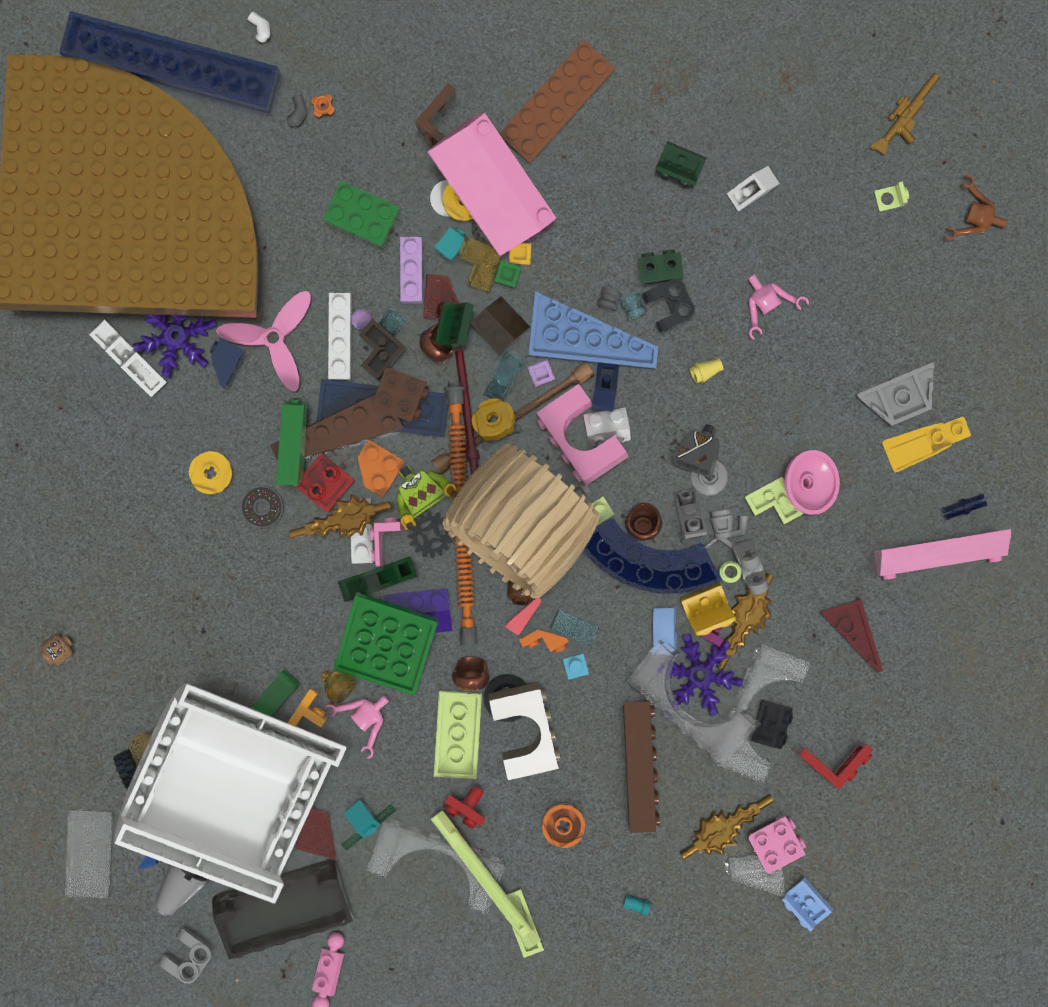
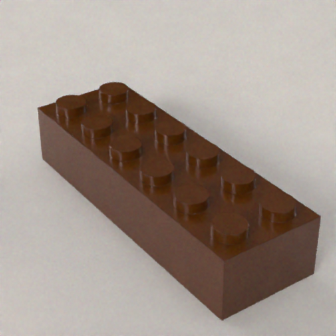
M648 699L623 701L628 829L630 833L656 832V827L660 826L659 813L655 812V805H659V795L657 790H654V783H658V773L656 769H653V761H657V751L655 747H652V740H656V730L654 726H651V718H655V708Z

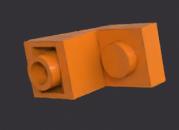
M539 629L519 639L523 647L528 646L530 649L539 644L540 641L538 639L542 637L549 651L554 650L555 653L566 649V643L569 642L567 637Z

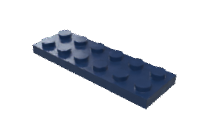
M321 379L316 422L376 393L379 386ZM428 392L426 400L422 399L419 407L422 408L419 419H414L413 423L401 419L404 427L395 430L444 437L448 409L446 393Z

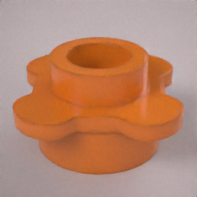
M330 94L319 97L314 96L311 102L314 105V115L316 117L334 113L335 109L331 104L332 96Z

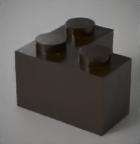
M372 319L359 334L374 349L361 366L379 381L383 376L384 370L394 364L406 350V347Z

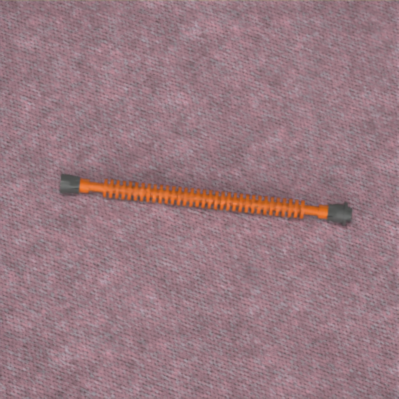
M460 382L448 383V387L444 388L447 405H449V413L452 414V426H448V429H452V432H448V435H453V437L448 438L453 440V443H449V446H453V448H449V451H454V454H449V456L454 457V459H450V463L454 462V465H450V468H455V470H451L450 474L455 473V476H451V479H455V481L451 483L459 490L467 482L464 481V478H468V475H463V473H468V470H463V467H467V464H463V462H467V459L462 457L466 456V453H462V451H466V447L462 448V445H466V442H462V440L466 439V436L461 437V434H465V431H461V429L465 428V425H461L460 413H462V404H464L463 390H465V387H461ZM457 491L452 493V496L458 495ZM464 544L460 545L459 548H455V551H459V553H455V557L460 558L455 559V562H460V564H456V568H460V570H456V573H460V575L456 576V579H461V581H457V584H461V586H457V590H461V592H457V595H462V597L457 599L462 601V603H458V606H462L463 619H461V627L459 628L460 645L477 644L476 627H474V618H471V606H475V602L470 601L475 600V597H470V595H474V591H470V589H474V586H470V584L474 583V580H469V578H473V575H469V573L473 572V569H469V567H473V564H468V562L473 560L468 558V556H472V553L470 555L466 553L468 547Z

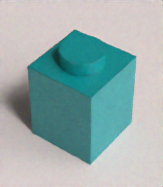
M450 227L434 248L450 262H453L467 244L466 234L457 227L455 230Z
M361 800L343 813L356 832L363 838L374 834L381 825L368 806Z

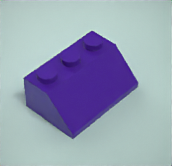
M448 589L383 595L386 602L438 618L439 621L435 633L452 631Z

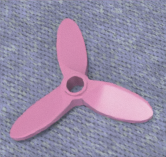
M308 291L296 294L278 313L272 327L267 329L245 323H229L219 326L216 332L222 339L236 344L266 345L269 347L272 363L277 375L287 389L296 392L300 384L299 374L294 358L284 341L285 336L293 331L305 316L311 303V295ZM274 332L278 333V342L274 344L269 343L268 336Z

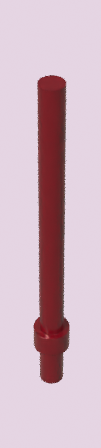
M456 350L458 380L461 383V387H465V390H463L464 404H462L468 448L466 457L470 463L472 476L479 468L478 459L480 457L479 450L476 449L464 352L463 350Z

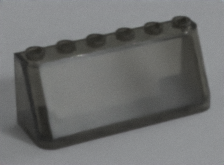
M324 860L282 873L280 877L284 885L275 904L234 888L216 894L212 899L213 919L229 960L241 958L249 953L260 952L275 945H283L288 941L303 939L308 935L322 933L328 929L345 926L353 922L336 862L334 860Z

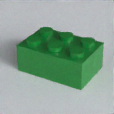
M340 180L323 221L383 249L398 217L400 208Z

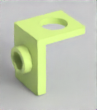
M903 181L898 182L895 186L874 191L879 212L904 206L908 202L907 199H909L908 189L904 187ZM890 193L893 196V202L890 205L883 204L881 201L882 194Z

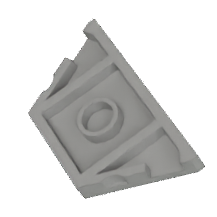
M934 362L856 395L890 426L932 409Z

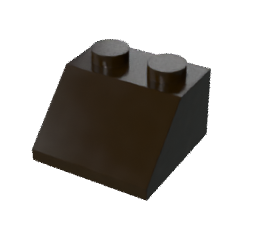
M502 296L486 307L470 322V326L499 356L530 328L525 320Z

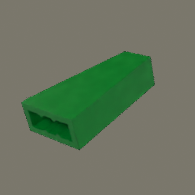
M289 398V401L282 404L276 484L298 486L304 480L307 403L302 402V399Z

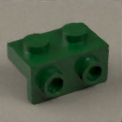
M667 141L655 169L662 176H672L679 179L678 181L684 185L695 186L707 157Z
M443 301L434 341L451 348L465 346L469 337L468 328L473 318L472 310L474 304L468 302L454 304L449 301Z

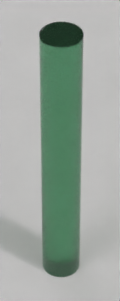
M390 804L375 817L379 823H382L397 810ZM356 832L341 845L347 851L363 837Z

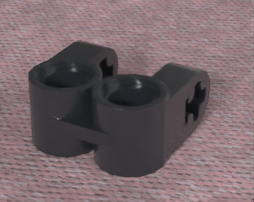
M672 279L642 293L646 304L665 296L670 305L673 315L656 322L660 333L688 321L695 312L694 304L688 295L685 284L679 279ZM673 285L678 286L681 291L680 294L672 296L669 293V287ZM680 305L688 306L689 314L685 316L679 314L678 307Z

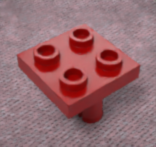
M320 453L304 473V480L295 487L328 513L336 504L335 501L339 500L354 482V479L323 453Z
M473 786L463 801H458L449 795L442 804L446 807L444 811L453 817L460 816L464 819L462 823L471 829L479 828L486 818L475 812L474 808L484 792Z

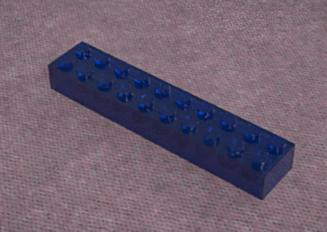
M72 11L69 14L59 51L63 57L84 59L132 73L143 79L267 112L270 110L280 73L278 66Z

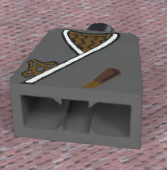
M705 424L702 432L690 430L673 454L674 465L712 478L720 450L719 439L714 437L717 429L712 425Z

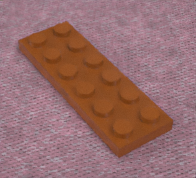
M583 40L501 130L500 136L530 164L610 76L615 67Z

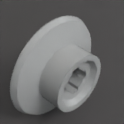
M717 459L713 473L714 478L710 482L704 476L690 471L691 485L702 495L712 496L720 493L728 482V472L725 465Z

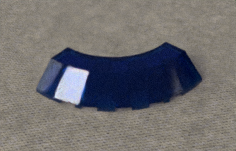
M614 517L596 527L590 541L583 550L596 565L613 578L628 586L653 593L670 594L697 591L722 581L702 542L681 549L666 550L653 548L630 537L618 525Z

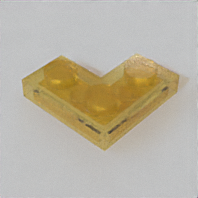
M465 237L458 257L475 264L468 284L489 292L502 255L499 256L491 246L470 237Z

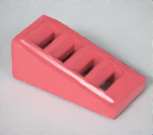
M535 598L509 620L505 627L520 635L542 602V599Z

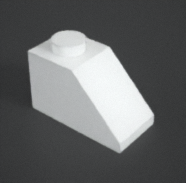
M769 166L752 174L728 192L727 195L736 209L740 211L767 194L780 183Z

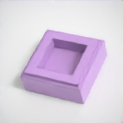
M547 359L527 367L535 387L555 380Z

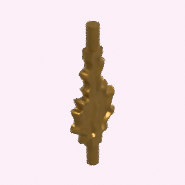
M351 494L349 501H335L338 508L330 509L332 515L327 514V517L323 519L314 517L313 522L290 530L289 534L291 539L303 535L314 536L317 533L324 537L329 531L336 532L339 529L340 538L346 533L347 538H350L355 533H359L361 536L364 533L366 524H373L372 517L377 516V513L392 509L390 501L376 505L369 504L365 498L360 501Z
M766 573L765 576L769 587L774 576ZM746 589V594L735 595L737 604L731 608L736 617V620L732 622L735 625L731 627L733 629L731 635L724 639L731 646L724 653L728 655V658L718 661L721 665H716L717 668L724 670L730 657L737 653V647H745V637L750 635V629L757 635L759 627L765 629L766 618L772 617L767 606L771 603V600L766 597L767 591L754 595L749 589Z
M769 794L757 803L748 804L746 808L739 805L734 814L729 813L727 818L724 816L723 810H721L718 816L716 812H713L709 819L705 820L702 818L700 831L694 832L696 840L693 841L694 844L680 852L684 860L698 851L699 853L705 851L708 855H711L712 851L724 855L725 847L738 844L733 839L734 836L740 835L737 829H742V825L746 822H754V817L759 815L762 809L774 802L773 798Z

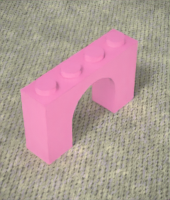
M578 384L536 413L539 417L537 420L538 425L543 431L548 430L551 435L548 439L554 448L559 446L563 452L560 456L565 464H571L575 469L572 472L578 482L583 481L587 486L628 458V454L615 435L598 447L588 451L577 450L567 443L566 430L570 422L592 407L591 400Z

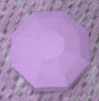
M357 309L351 315L352 325L357 330H363L372 320L371 314L365 309Z

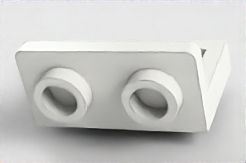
M626 407L614 409L613 412L601 411L583 414L589 447H598L614 435L620 443L631 440Z

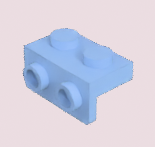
M805 877L790 888L782 898L785 907L793 912L800 924L809 931H812L820 921L834 910Z

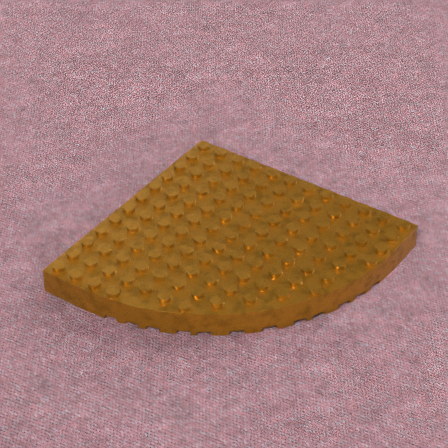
M7 54L0 167V310L256 318L258 250L252 214L244 188L231 161L203 123L179 101L159 87L132 73L110 65L73 57Z

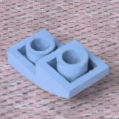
M654 608L653 643L655 654H676L678 633L675 631L677 611L675 608Z

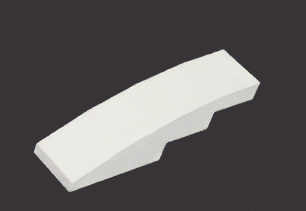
M105 319L89 333L151 397L166 383L138 352H134L133 347Z

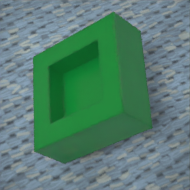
M500 261L495 282L515 288L521 267Z

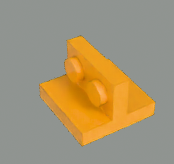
M315 688L309 689L288 721L289 724L298 726L303 717H306L319 727L324 726L328 720V717L325 716L327 712L318 706L311 707L320 693Z

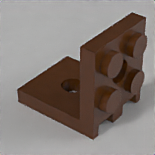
M450 83L443 88L415 121L416 129L423 134V139L432 147L445 138L431 124L456 96L455 88Z

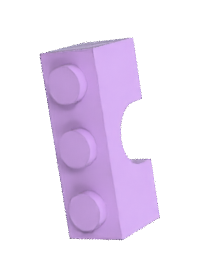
M400 237V301L402 304H423L422 237Z

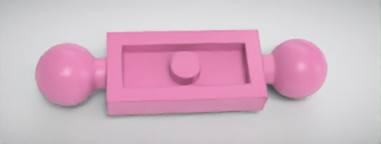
M339 932L331 933L327 938V944L330 948H322L312 988V991L319 994L313 999L312 1007H329L327 995H335L344 957L343 953L337 952L344 944V937Z

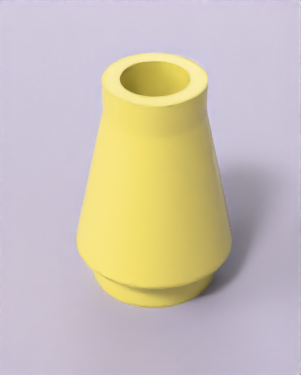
M719 358L695 363L690 368V373L695 383H704L716 373L722 371L723 365Z

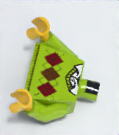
M409 465L399 471V474L405 483L398 487L400 491L396 495L397 510L404 529L408 530L406 525L409 522L416 526L414 519L421 513L427 511L446 496L453 500L451 497L452 491L456 490L459 493L460 490L444 475L431 470L427 472L422 470L415 474Z

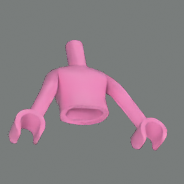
M754 274L748 278L755 289L749 298L752 325L749 331V338L755 340L752 336L753 330H757L762 335V330L758 327L756 305L765 315L782 303L776 293L794 303L798 310H801L798 304L799 300L805 301L808 306V299L806 297L796 298L774 283L762 285Z
M383 695L375 703L366 698L338 706L333 702L328 703L324 710L327 707L334 709V713L330 717H333L337 712L359 707L350 715L354 722L363 731H366L371 725L375 724L367 744L361 749V752L364 749L371 751L367 759L374 755L375 748L373 744L383 723L380 709L389 702V699Z

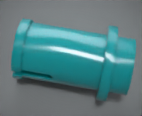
M627 895L623 908L641 913V916H648L652 903H649L647 899L643 901Z

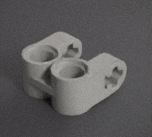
M750 539L733 545L732 548L738 562L737 564L741 568L742 579L744 583L746 582L749 591L754 595L766 592L769 587L754 540Z
M181 927L176 937L191 948L190 952L182 963H179L163 953L157 963L181 982L192 983L199 977L212 958L213 949L209 943L192 931ZM199 948L204 949L207 953L206 958H198L196 950ZM184 967H192L194 969V976L185 975Z

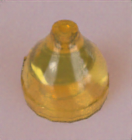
M326 670L321 675L324 681L326 696L335 705L343 702L357 684L354 677L344 672H330Z

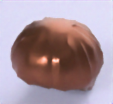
M437 323L422 332L419 343L422 352L435 362H443L451 357L454 348L434 341Z
M639 503L628 512L625 524L630 535L635 539L644 541L655 538L661 531L663 522L655 506L649 503Z
M477 657L460 658L452 673V680L455 686L463 691H479L483 689L489 681L486 661Z

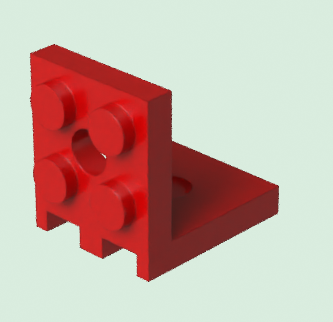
M861 742L835 773L829 770L804 747L801 746L796 753L832 785L840 789L847 780L851 781L857 775L858 771L856 769L861 764L865 765L871 759L872 755L870 753L873 749Z

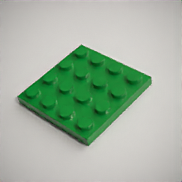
M357 592L333 670L415 696L439 619Z

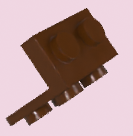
M386 368L372 406L374 409L413 423L414 419L418 420L422 411V408L419 407L422 399L426 400L430 388L426 387L427 382L391 368Z

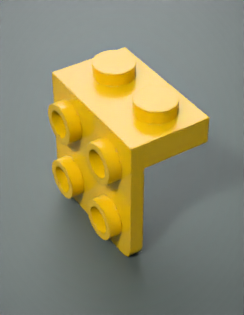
M720 582L680 598L688 621L697 636L707 635L719 627H727L736 620Z

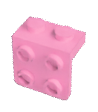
M384 518V523H374V527L371 528V540H375V549L371 550V558L376 566L385 565L384 531H405L402 523L399 522V518Z
M784 814L777 817L775 822L749 835V841L767 873H772L806 855L803 850L806 846L800 836L796 837L793 831L796 827L791 817L786 818Z

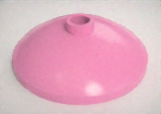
M807 450L797 454L790 461L785 472L784 486L788 500L794 508L804 514L814 515L828 510L835 502L840 486L839 473L833 460L825 453L817 450Z

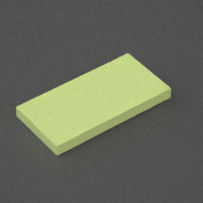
M439 690L434 776L477 779L482 693Z

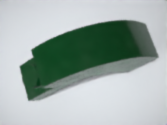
M411 556L338 581V585L344 602L354 599L357 592L367 595L418 576Z

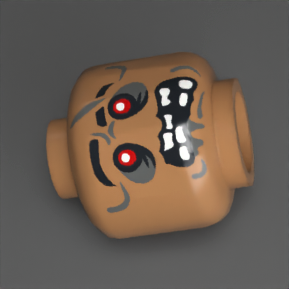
M53 634L41 644L42 651L40 654L50 666L52 664L59 666L72 655L70 646L73 644L65 635L60 637L58 634Z

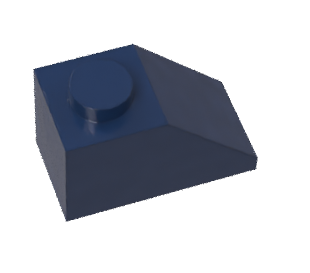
M220 338L219 342L215 341L213 343L210 353H212L211 360L219 384L222 388L227 389L245 351Z
M598 363L592 409L613 412L619 365Z

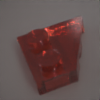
M427 274L423 317L439 319L443 301H449L454 304H458L459 301L456 293L453 291L449 276Z
M313 808L310 809L299 833L295 846L296 850L336 859L327 812Z

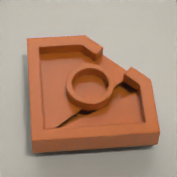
M368 439L357 457L364 487L384 498L405 461Z

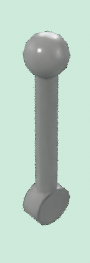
M515 425L511 434L520 433L522 430L521 426ZM503 438L483 441L480 446L482 449H488L489 445Z

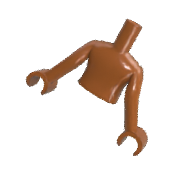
M972 175L964 176L970 180V185L962 183L961 186L964 189H969L983 203L980 204L972 201L966 218V222L973 223L978 227L956 230L953 227H948L946 230L951 231L953 236L951 238L943 236L946 241H951L960 235L983 233L991 224L1003 228L1006 227L1008 220L995 216L994 203L974 186L975 179Z

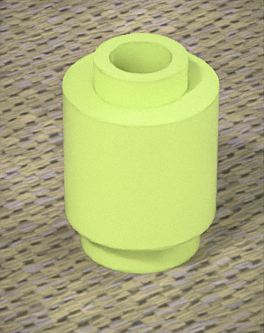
M724 562L719 567V577L727 583L736 582L741 576V568L736 562ZM727 568H731L733 570V574L731 576H727L725 574V570Z

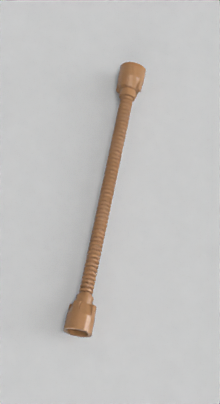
M585 361L571 370L572 374L563 380L561 384L559 383L554 388L549 389L547 393L545 392L540 397L531 401V403L529 402L526 406L521 407L517 412L515 411V421L520 419L522 415L524 416L529 411L534 410L536 406L538 407V405L540 406L543 402L548 401L552 396L554 397L557 393L559 394L566 387L568 388V386L575 385L578 382L582 384L595 376L587 362ZM479 435L475 437L477 446L485 441ZM467 443L464 446L462 445V448L466 447V451H468ZM454 451L448 454L444 452L431 460L439 474L450 469V465H454L453 462L450 463V459H454V457L449 456V454H454Z

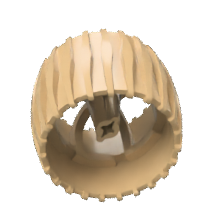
M506 444L484 461L467 480L450 506L443 521V526L446 531H449L450 537H457L456 543L459 546L464 544L468 547L466 553L470 555L473 552L479 557L477 562L480 565L483 562L487 563L492 567L490 570L492 574L497 571L503 575V582L507 583L510 580L514 583L513 588L515 590L522 588L524 595L537 599L552 588L573 566L590 541L600 521V516L596 509L593 510L594 506L591 502L587 504L584 502L586 497L583 493L577 495L573 491L575 486L572 483L567 486L561 481L563 476L560 473L557 476L553 475L548 471L550 467L548 464L541 466L536 462L538 459L536 456L532 455L529 458L526 456V450L520 449L517 451V446Z

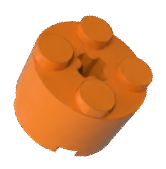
M557 803L545 812L542 819V831L547 841L554 846L561 848L572 847L581 840L584 834L585 820L583 814L576 806L570 803ZM561 820L569 822L567 830L558 828Z

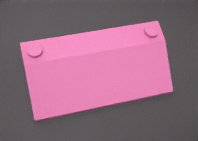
M485 113L474 114L427 151L499 256L540 232L556 219Z
M1011 529L873 551L877 576H883V579L886 580L896 578L897 573L983 559H989V563L1002 561V556L1008 555Z

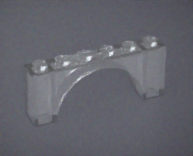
M665 639L658 641L627 679L631 684L630 687L635 692L642 693L647 698L646 700L650 701V705L658 707L667 720L675 722L683 734L691 736L700 749L708 751L716 763L726 765L733 759L761 723L746 710L741 711L732 720L718 724L705 723L687 714L678 704L671 686L672 667L680 652Z
M760 644V647L756 646L752 659L755 660L752 667H747L744 678L747 679L744 687H740L736 698L739 701L736 707L732 706L728 716L731 719L728 727L725 726L720 738L723 739L721 747H716L713 759H716L714 763L718 766L764 783L772 763L760 757L748 742L744 727L747 707L753 696L770 683L781 680H794L803 683L811 663L767 645Z
M396 819L384 820L366 871L387 878L393 865L408 853L423 849L441 851L454 858L462 866L470 884L468 907L485 914L489 913L493 900L450 844L442 841V836L430 833L428 836L421 833L422 829L412 825L406 828L401 826L402 822ZM471 847L499 884L506 863L502 862L503 859L495 855H491L490 858L482 855L483 851Z

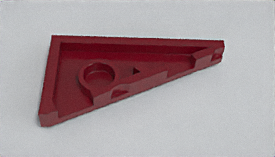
M861 599L821 611L822 615L877 673L883 671Z

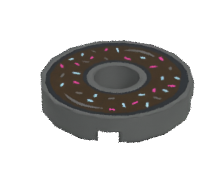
M257 486L245 493L241 501L240 510L248 524L256 528H268L280 520L283 514V501L276 490L268 486ZM265 501L268 504V510L265 513L257 511L256 505L258 502Z

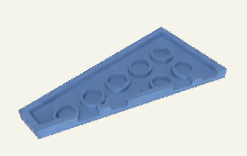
M535 291L529 356L656 369L657 346Z

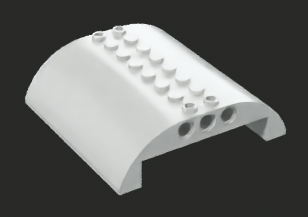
M185 683L174 693L165 707L136 768L120 811L114 843L275 904L284 885L280 877L281 872L330 766H339L347 747Z

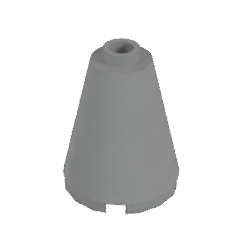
M169 864L155 901L156 910L164 916L173 915L207 884L208 879Z

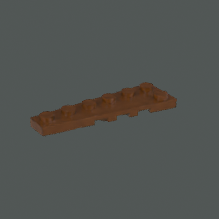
M374 393L307 426L305 457L403 428L404 425L399 417L373 408L372 403L376 395ZM279 440L270 445L277 460Z

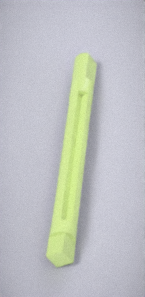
M442 810L431 818V821L468 867L526 946L531 948L536 945L541 939L473 852Z

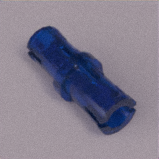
M981 493L967 500L963 498L958 503L942 507L943 514L952 511L944 515L945 519L949 520L962 514L968 515L970 511L986 507V500L977 503L985 498L984 494Z

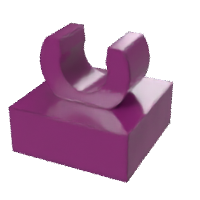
M723 627L714 629L711 633L700 635L699 637L720 647L724 639L718 635Z

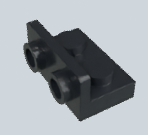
M762 700L751 741L782 749L787 742L788 734L786 732L788 725L793 720V708Z

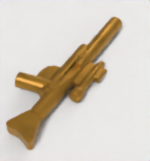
M932 74L911 102L908 101L910 96H901L897 101V108L888 116L891 121H894L896 115L899 116L882 139L870 146V149L885 155L888 143L896 134H901L909 144L916 139L910 133L915 125L913 117L924 105L923 99L941 78L938 74Z

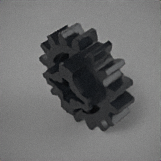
M428 511L427 517H424L421 513L419 521L414 519L416 526L408 527L413 531L412 534L407 535L408 538H413L410 546H417L415 549L416 553L422 550L423 557L430 553L431 558H434L435 552L441 556V549L449 550L446 545L447 542L453 543V540L449 539V531L445 530V535L440 534L437 528L439 523L443 526L445 517L439 519L438 512L435 516H432L431 512ZM431 520L429 526L425 528L419 527L423 522ZM432 528L434 533L441 538H432L429 541L427 540L428 536L421 533V531H430ZM416 534L422 536L424 540L423 547L419 544ZM437 541L443 542L439 547L430 549L433 543Z

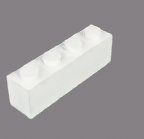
M329 293V380L351 381V293Z

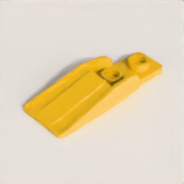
M960 417L945 424H934L884 440L882 444L893 472H898L936 455L952 446V443L970 437L971 433L965 418Z

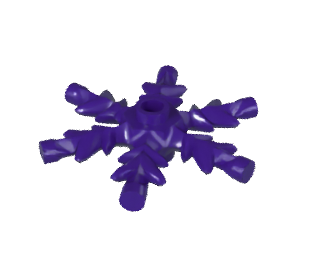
M146 314L148 318L144 319V321L154 323L155 325L152 328L160 327L162 333L159 336L151 333L152 338L141 335L143 341L133 343L132 346L134 352L146 348L145 353L148 354L154 346L158 350L160 344L166 345L167 351L161 353L165 357L158 363V365H164L161 373L162 377H170L171 367L177 369L174 358H178L175 353L177 348L183 349V356L188 354L191 364H193L194 359L202 367L209 362L200 355L204 350L195 348L196 343H188L187 337L190 334L197 338V334L207 336L208 333L205 330L216 327L214 319L203 322V318L200 317L194 325L191 321L189 327H184L181 321L186 319L187 316L171 315L174 318L173 322L166 323L165 315L161 317V315ZM173 331L179 334L176 340L171 337Z
M686 634L682 636L686 647H681V649L689 655L685 658L692 661L691 667L685 668L682 662L679 666L675 661L670 660L671 665L659 663L658 671L669 673L668 679L678 675V680L683 676H686L689 680L687 685H680L683 689L673 692L677 697L670 705L675 710L678 709L683 701L685 705H688L689 696L694 697L693 689L700 688L702 693L699 698L704 697L702 708L704 709L708 706L712 717L719 714L715 703H720V700L712 695L716 691L709 689L710 683L716 682L718 687L722 683L724 687L731 690V685L742 687L743 678L732 677L733 671L723 674V670L718 674L713 672L714 665H721L718 661L728 658V655L724 653L731 646L729 642L724 640L718 649L716 645H713L712 654L707 653L708 661L701 662L699 657L702 652L697 653L699 642L697 641L693 644L691 634ZM698 671H703L705 677L699 678L697 676Z

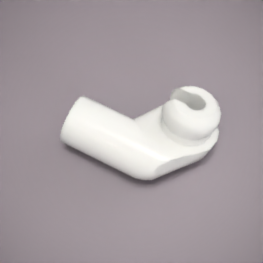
M252 11L247 20L257 26L258 34H256V39L262 43L266 42L271 34L269 22Z

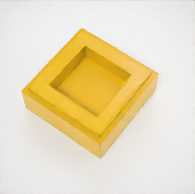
M520 243L509 250L510 264L530 265L531 243Z

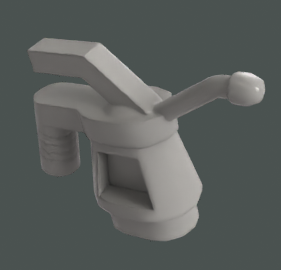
M730 508L712 511L710 521L715 531V537L706 545L697 546V549L699 551L707 549L718 539L731 548L733 545L744 542H731L727 538L747 534L748 516L740 515L739 530H733V514H731Z

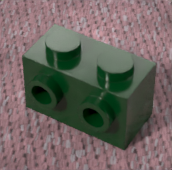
M673 249L662 251L663 255L654 256V252L641 254L642 258L637 259L640 285L664 283L672 279L683 280L681 253H675Z

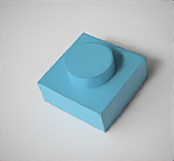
M583 653L563 659L568 680L589 674Z

